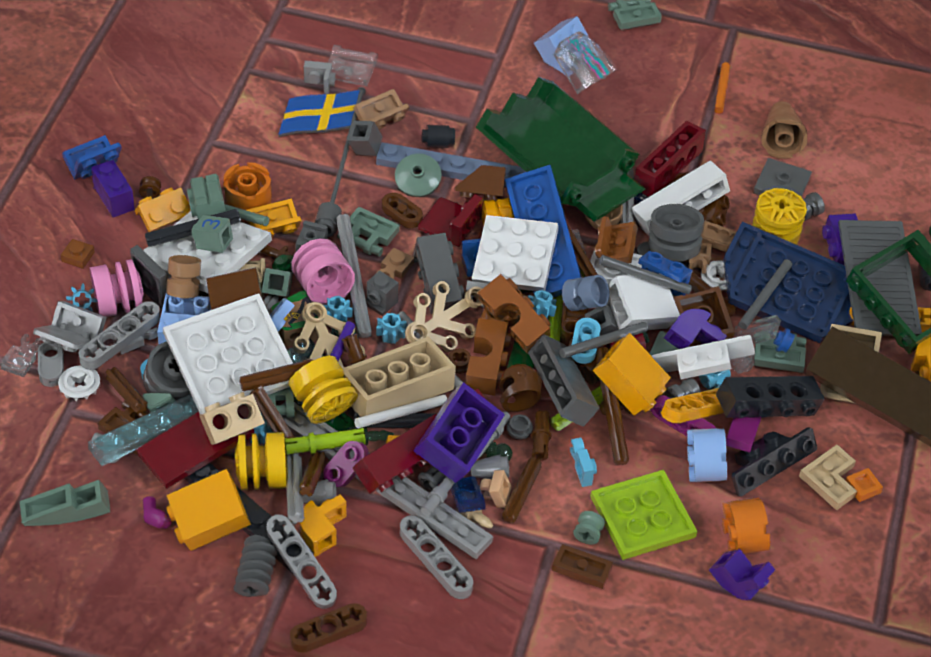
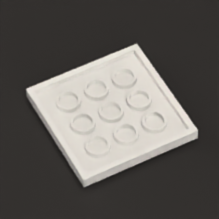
M190 211L174 225L196 220L198 218L197 216L192 217V213ZM239 222L231 225L233 240L223 253L196 249L195 240L192 236L147 247L143 251L167 273L168 278L171 277L168 273L169 257L188 255L201 259V274L196 278L200 280L199 290L208 293L206 278L238 271L272 241L271 232Z
M259 293L163 327V334L200 415L206 413L204 407L217 402L221 406L230 403L229 397L244 392L245 396L250 395L252 390L242 391L239 377L293 364ZM289 381L263 388L270 395L290 386L288 385Z

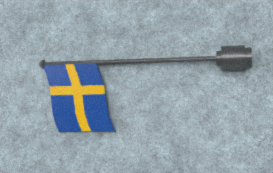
M359 87L356 91L338 94L305 95L290 98L278 136L331 132L348 128L350 131L352 121L357 119L353 108L356 104L361 103L366 89ZM347 139L331 200L319 206L315 223L328 226V237L333 236L337 232V216L342 214V210L335 204L350 146Z

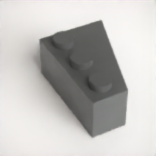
M446 233L417 237L413 252L414 263H419L420 271H418L419 280L423 279L425 287L423 292L429 295L431 303L428 306L431 314H433L435 302L433 286L438 282L444 281L450 288L449 293L446 295L444 311L464 299L465 295L463 286L458 284L459 269L457 263H453L451 256L453 255V245L451 241H447ZM438 286V290L444 293L443 287Z

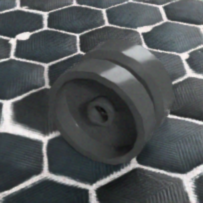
M666 204L659 206L652 212L650 220L651 231L648 241L649 249L652 252H658L664 258L671 261H685L699 254L702 246L701 234L704 228V217L697 209L683 204Z
M167 341L158 344L151 351L143 373V386L147 393H170L179 405L187 403L193 397Z

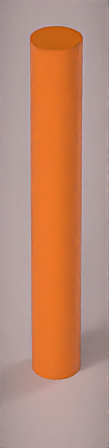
M727 62L721 65L714 109L718 114L723 113L730 71V64Z

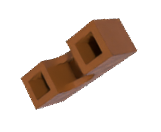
M500 274L478 292L479 301L494 318L505 311H513L520 316L518 323L510 328L511 336L528 354V351L543 334L548 337L551 336L549 327L551 324L543 314L538 315L534 311V304L527 296L522 297L517 292L518 287L512 279H505Z
M478 318L473 353H480L486 356H470L466 373V385L474 390L479 389L481 394L495 396L497 386H499L501 376L504 371H500L501 366L506 367L508 352H504L505 347L510 348L512 337L511 333H508V322Z

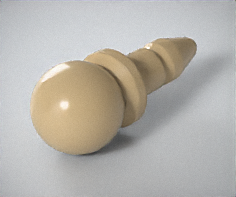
M465 499L466 501L464 502L461 500L457 504L456 511L473 523H477L485 528L493 527L491 520L482 514L481 509L478 510L475 507L476 510H472L474 506H477L475 503L470 504L472 500Z

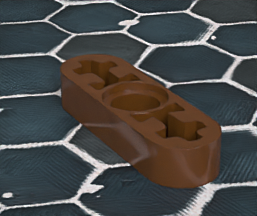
M352 603L294 626L290 632L291 647L299 653H306L357 633L366 627L367 611L362 605ZM350 615H354L356 618L359 617V620L355 621L353 618H350ZM340 619H342V624L345 623L344 627L341 626ZM326 623H332L337 628L332 633H325L321 630V627ZM303 635L308 640L303 642L302 639H298V636Z

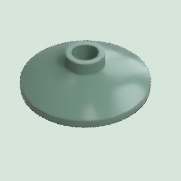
M412 154L403 158L395 170V181L398 188L411 197L427 196L434 192L441 182L442 176L439 164L435 159L426 154ZM415 170L422 171L420 174L414 173Z

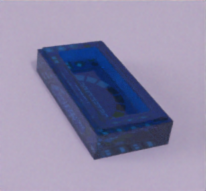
M476 477L461 478L450 488L459 513L486 509L485 499Z

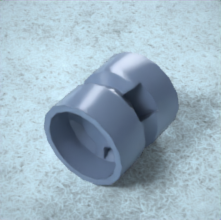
M601 275L568 279L564 282L562 288L563 301L565 306L571 311L604 307L609 300V286L606 279Z

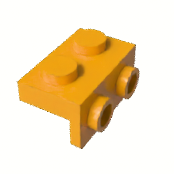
M172 187L162 191L159 197L154 199L151 196L146 197L138 202L139 205L135 209L136 215L140 214L148 232L175 223L191 211L190 204L181 187L176 190Z
M292 198L246 210L269 217V224L267 226L248 221V224L271 232L272 237L280 232L284 234L297 231L302 222L301 217L297 216Z

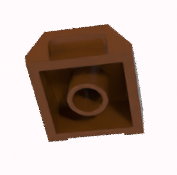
M719 286L685 296L673 297L680 315L690 309L705 310L711 313L707 322L719 327L727 335L725 340L731 339L735 335ZM694 339L690 347L702 345V343Z

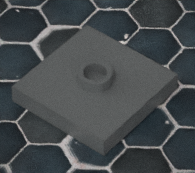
M768 158L753 193L761 195L770 189L784 188L794 191L802 197L811 178L812 171Z
M136 245L130 249V254L134 266L139 272L143 292L162 310L167 293V273Z

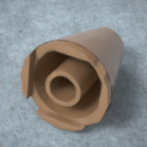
M785 101L777 102L771 107L762 131V145L769 155L779 159H788L798 152L801 153L807 144V130L790 103Z

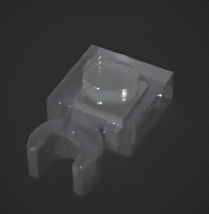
M23 335L21 337V346L12 345L0 362L1 369L24 377L36 361V352H38V348L41 345V340L37 338L34 343L29 344V335Z

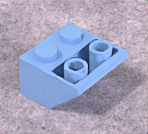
M578 16L560 22L534 42L544 62L567 76L573 75L587 64L583 58V52L592 60L583 49L584 47L581 45V42L592 51L591 53L595 57L598 55ZM569 39H571L572 41L575 39L578 40L580 47L579 52L574 48L572 44H569Z
M166 293L157 331L159 344L166 342L163 327L210 311L209 297L178 298Z

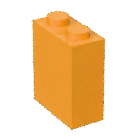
M628 333L613 344L592 370L633 415L642 410L644 412L649 411L656 404L654 399L666 391L665 385L671 378L631 333Z
M227 469L167 495L170 503L169 506H166L167 512L172 522L176 520L178 528L174 529L180 544L185 543L190 551L251 525L234 480Z

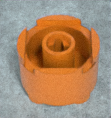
M247 163V166L236 164L225 172L223 187L226 205L248 210L271 204V178L265 167L257 163Z
M760 497L722 503L724 514L722 528L724 534L729 533L730 540H727L728 551L740 549L743 554H750L770 549V533L766 534L768 519Z

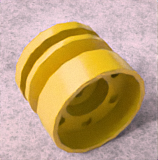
M784 188L767 190L757 200L752 226L797 245L807 212L806 203L794 191Z
M324 356L309 362L295 372L288 383L297 400L303 402L301 407L313 424L323 423L337 417L350 408L358 397L354 387H351L349 379L343 378L345 373L335 356Z
M284 432L267 433L265 445H259L256 433H253L252 446H246L245 434L238 435V443L235 449L236 476L240 482L241 490H248V478H254V490H258L261 477H266L269 489L287 488Z

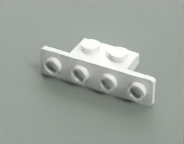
M751 335L662 352L654 354L652 357L666 373L679 370L681 379L730 370V359L754 355L755 350Z

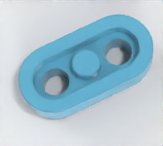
M592 318L578 320L575 325L572 345L598 337L601 330L599 323ZM597 348L571 357L574 361L581 364L590 363L596 356Z

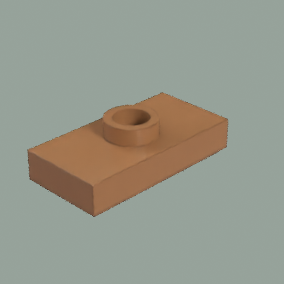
M704 220V228L701 234L702 243L712 244L713 248L727 252L737 231Z

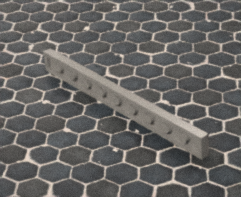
M295 402V417L287 418V415H281L295 437L308 436V433L312 432L314 435L338 432L325 422L319 424L311 423L307 413ZM341 447L317 451L319 453L323 451L326 454L325 457L331 460ZM354 450L350 451V458L352 459L355 455ZM397 477L392 480L394 485L382 493L379 489L376 490V492L411 516H417L422 519L430 529L474 559H477L493 542V536L445 503L437 505L429 516H424L421 513V508L429 499V492L408 478L400 480Z

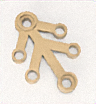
M438 282L433 286L435 302L432 319L426 323V307L430 305L431 299L426 293L417 295L414 298V306L416 307L414 322L406 327V340L412 343L429 336L436 345L441 346L444 351L450 352L457 347V339L452 335L444 337L432 333V330L441 328L460 334L465 340L474 337L476 327L473 324H462L450 319L469 307L477 308L481 306L482 303L479 301L478 292L482 288L478 286L472 287L466 291L464 299L444 311L446 295L449 293L450 288L446 282ZM438 286L443 287L444 293L438 290ZM471 295L475 296L476 302L472 301ZM419 298H423L425 300V305H422L419 302ZM465 328L470 329L471 335L466 334ZM414 331H417L419 333V338H416L414 336ZM446 340L451 341L452 347L447 346Z
M319 302L309 303L302 311L305 325L300 336L295 339L293 349L299 354L305 353L310 345L308 339L315 327L319 338L309 358L315 360L322 356L324 350L327 356H329L339 338L330 334L326 326L338 330L340 336L346 322L327 315V310L323 304ZM315 313L318 315V318H314L310 314ZM302 342L304 343L305 347L301 348L297 345V343ZM361 345L363 354H365V349H364V347ZM339 359L338 363L341 368H344L341 359Z

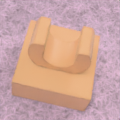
M494 470L492 480L482 479L479 489L485 490L484 499H493L496 508H505L512 486L504 470Z

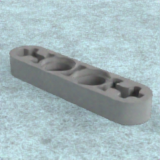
M149 301L141 303L86 343L78 352L81 366L89 370L100 367L154 327L160 321L159 306ZM127 325L136 326L135 330L128 332L123 330V328ZM108 339H115L117 341L111 346L104 344Z
M283 515L272 516L267 522L268 537L314 605L321 609L332 607L337 598V590L291 521ZM276 523L279 526L285 525L284 534L287 539L284 542L283 536L279 531L273 532L274 524ZM291 544H297L301 547L302 552L297 557H291L286 553L287 547ZM304 567H314L317 575L313 579H305L301 575ZM321 579H323L320 582L322 590L324 592L330 591L329 600L327 601L324 598L318 599L319 589L316 584Z
M407 516L402 519L400 523V536L402 540L452 597L456 599L468 598L473 591V578L422 519L417 516ZM407 527H410L411 529L417 528V533H415L413 530L407 531ZM425 543H430L435 546V550L425 552L420 547ZM448 562L452 568L442 571L437 568V564ZM456 580L461 585L465 583V588H463L462 586L456 587Z

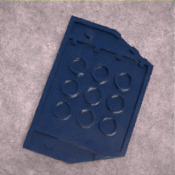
M745 222L741 223L723 259L729 304L748 311L779 266L787 259L792 262V267L756 316L781 327L788 328L790 331L818 343L823 342L830 331L831 324L848 326L853 322L849 314L851 302L848 283L846 282L845 265Z

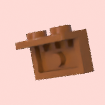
M607 216L602 217L601 226L598 227V242L595 244L596 257L600 258L602 255L625 263H632L638 230L635 221L612 225Z

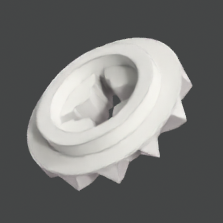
M710 262V265H707L706 273L703 274L701 271L702 280L711 287L719 286L720 290L727 293L724 262ZM716 274H718L721 278H724V281L720 280L719 278H716Z
M81 365L73 366L65 370L58 381L60 392L64 393L66 399L72 397L77 401L79 398L84 397L87 400L89 395H96L97 388L100 387V376L94 369H85ZM84 381L85 386L79 385L75 387L76 382L82 383Z

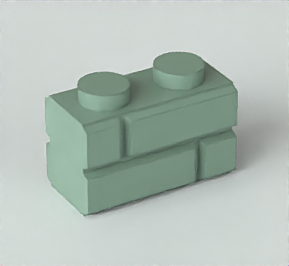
M217 174L207 175L205 178L197 177L191 179V189H187L192 217L197 216L199 219L202 215L211 216L226 211Z

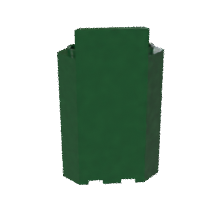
M538 77L527 96L513 92L502 111L487 108L476 126L482 134L524 171L528 172L551 165L561 203L576 206L593 222L645 190L641 184L628 174L634 167L640 154L551 80Z

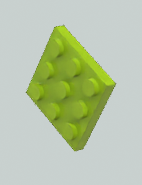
M664 470L591 491L590 498L599 515L604 518L605 527L622 560L690 540L697 536L698 531Z

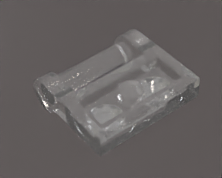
M334 45L328 63H332V73H336L337 81L367 86L377 63L378 54L375 52L368 54L343 49L339 45ZM340 57L367 62V64L340 59Z

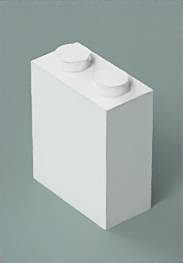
M632 275L615 276L608 283L610 292L608 302L619 330L641 322L647 323L648 330L668 329L680 316L670 288Z

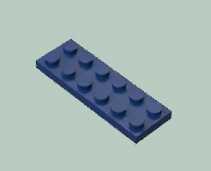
M547 165L507 178L505 182L515 218L558 223L559 229L545 290L552 294L554 298L562 295L565 281L581 278V273L551 165Z

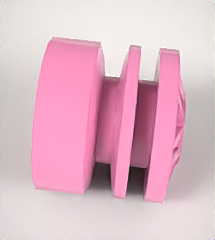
M328 239L311 240L302 245L294 254L291 262L292 271L313 302L327 305V298L333 296L344 298L351 291L355 282V273L335 243Z
M132 259L125 260L127 272H123L120 262H115V274H110L106 264L89 267L92 287L95 290L94 297L98 300L96 302L98 314L105 317L117 315L118 303H122L124 311L129 313V301H133L134 308L142 303V283Z

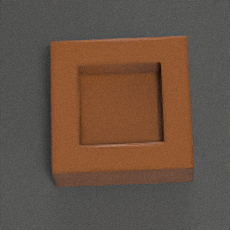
M72 239L60 255L61 262L83 269L95 253L94 246Z

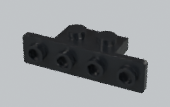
M807 427L790 438L772 431L754 442L750 452L741 450L734 454L736 464L743 466L731 475L736 495L740 497L815 452L817 444L813 429Z

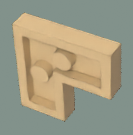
M835 445L800 471L799 477L836 510L852 500L857 492L841 477L854 467L856 461L838 445Z

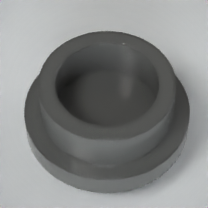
M521 414L514 415L508 421L507 432L511 437L525 439L531 435L533 426L527 416Z

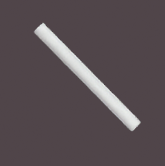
M440 395L355 418V426L362 428L444 405L447 397L446 395Z

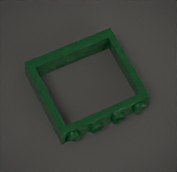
M919 230L852 268L846 279L850 289L858 294L864 301L867 309L876 315L881 325L888 329L898 345L904 348L908 354L915 351L919 343L931 337V328L916 336L866 277L907 252L914 257L931 277V243Z

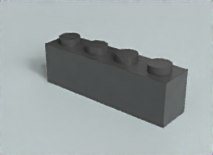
M543 334L528 351V354L560 416L584 427L600 408L572 357L562 358L560 356L559 350L566 347V345Z

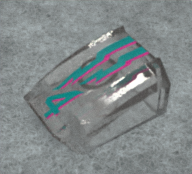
M580 31L559 42L554 52L555 59L577 94L618 70L605 51L594 40Z

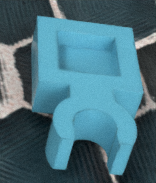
M581 437L571 439L573 447H570V452L575 460V469L581 486H591L594 474H597L596 462L593 458L590 459Z

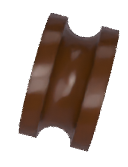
M153 176L143 177L140 181L139 194L143 198L151 196L154 199L159 197L160 180Z
M458 348L449 353L448 359L456 366L455 373L462 374L467 372L471 355L465 349Z

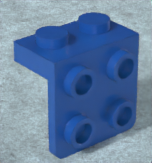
M106 135L64 151L62 157L74 180L80 177L85 179L92 176L91 167L110 160H114L117 163L122 146L119 142L110 145Z

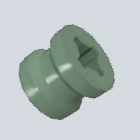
M582 512L578 518L579 524L575 526L573 534L582 543L596 544L599 542L601 536L599 531L604 528L605 520L596 512Z

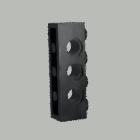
M814 376L725 377L716 392L726 418L814 416L825 400Z

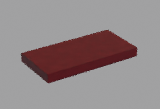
M237 411L238 416H239L240 418H242V419H245V418ZM197 412L140 446L136 451L137 455L151 472L168 489L236 447L238 435L211 445L200 419V412ZM216 414L214 416V427L217 429L224 427L225 420L221 415ZM250 429L241 434H245L246 440H248L255 431Z

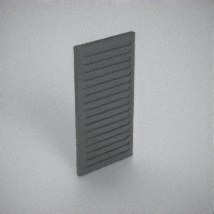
M839 220L838 225L847 278L852 268L905 238L902 221ZM907 252L866 278L913 333L918 336L922 333ZM848 285L854 327L882 332L881 336H893L888 329L881 325L876 315L867 309L864 301Z

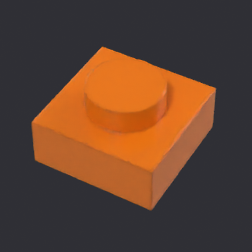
M869 468L847 476L845 480L857 491L855 497L859 502L881 494L883 486Z

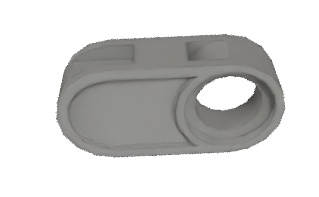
M43 342L38 348L39 379L44 386L54 387L58 385L59 378L64 372L63 349L59 343ZM48 350H55L58 352L56 355L52 357H47L44 355L45 352H47Z

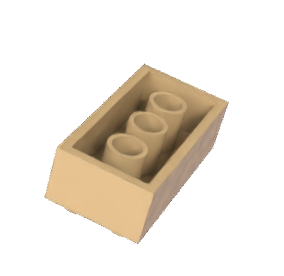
M428 336L342 369L345 373L343 378L349 379L351 387H354L358 394L352 408L360 417L429 399L453 390L456 366Z

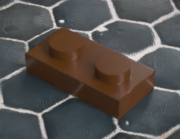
M561 544L552 564V571L603 589L613 562Z

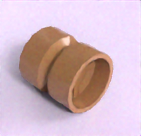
M188 255L169 257L168 273L171 277L167 278V294L178 298L197 297L199 295L200 280L196 277L201 274V259Z

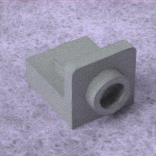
M305 60L304 83L324 85V94H329L330 87L335 86L336 73H332V63Z

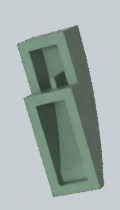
M100 480L77 488H73L69 483L20 501L21 519L24 526H44L77 522L111 512L108 490Z

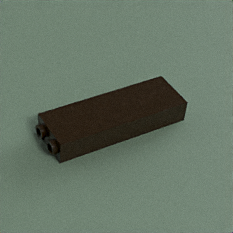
M832 326L808 364L806 375L814 376L817 382L931 447V382Z

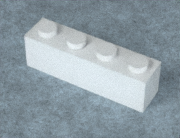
M711 160L633 206L632 211L637 225L649 236L651 231V214L659 206L683 204L697 210L702 209L730 192L726 174Z

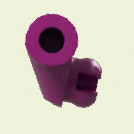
M152 496L143 498L144 521L156 528L162 527L166 529L170 527L172 520L169 514H165L164 511L156 508V498Z

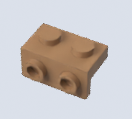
M392 89L356 104L353 110L360 121H374L380 130L390 121L396 123L404 119L410 107L408 103L403 105L395 90Z

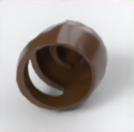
M516 364L504 371L499 383V388L503 392L500 398L502 407L508 412H520L538 403L541 397L542 382L540 375L535 369L526 364ZM511 396L516 399L514 403L507 402Z

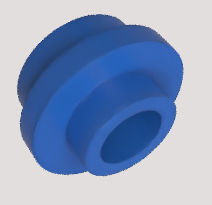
M786 328L784 332L779 331L773 342V344L777 345L776 351L787 352L795 337V334L790 333V329Z

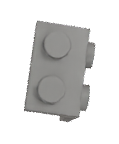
M58 301L52 324L34 328L33 334L40 336L39 339L43 342L51 344L56 342L61 344L64 350L77 352L86 343L103 332L107 317L65 301Z

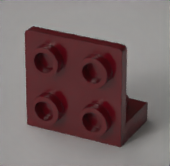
M474 194L470 201H466L463 206L440 197L419 223L418 230L429 235L446 233L447 241H451L453 245L460 247L461 242L466 239L482 217L483 197Z

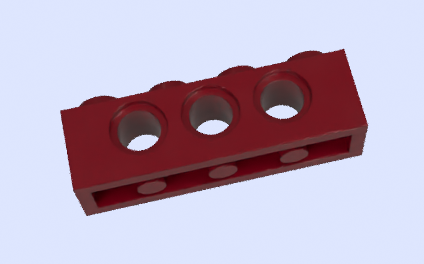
M686 120L636 167L634 177L645 188L641 193L648 197L665 188L703 151L706 130Z

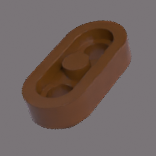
M388 193L382 198V211L405 228L413 229L418 227L423 219V211L420 207L399 193Z

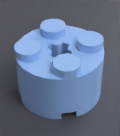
M719 428L687 430L688 445H692L687 446L689 482L727 480L725 430Z

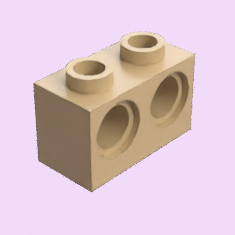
M244 392L229 397L230 403L221 406L217 402L204 407L206 413L199 416L211 445L265 424L253 394L245 396ZM241 404L249 409V415L246 419L240 418L237 414V409ZM216 414L221 415L225 420V425L222 429H217L213 425V418Z

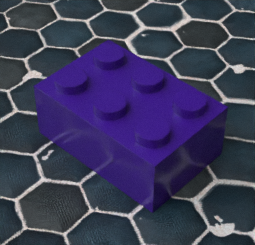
M463 382L450 394L413 451L456 483L469 473L505 414Z

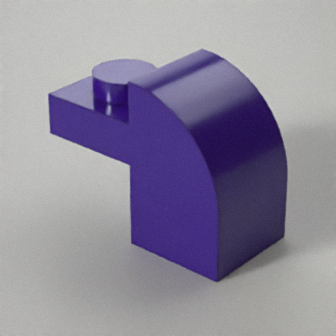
M690 309L683 312L677 318L663 338L678 349L689 347L694 339L702 344L725 340L727 335L716 325L707 322L711 313L702 309Z
M740 549L723 553L709 571L717 582L732 595L742 600H751L760 589L769 583L770 580L768 578L775 569L770 562L752 565Z

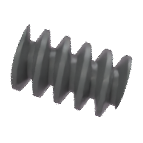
M252 535L244 541L240 566L238 567V574L234 585V591L239 595L245 597L264 596L269 592L270 576L273 574V566L276 562L275 557L278 552L267 538Z

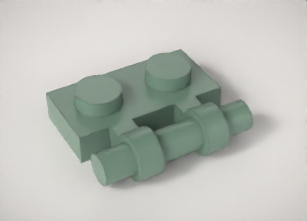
M616 0L615 2L608 3V9L610 12L614 11L613 17L620 30L661 23L662 15L651 0Z
M358 207L350 216L355 246L363 249V252L368 255L374 254L380 257L383 253V248L377 244L381 243L388 246L400 230L399 224L361 207ZM361 234L369 239L366 241L360 238L359 235Z
M767 330L766 332L756 331L753 366L803 373L806 338L797 337V334H795L787 352L776 351L777 345L773 344L777 335L773 330Z

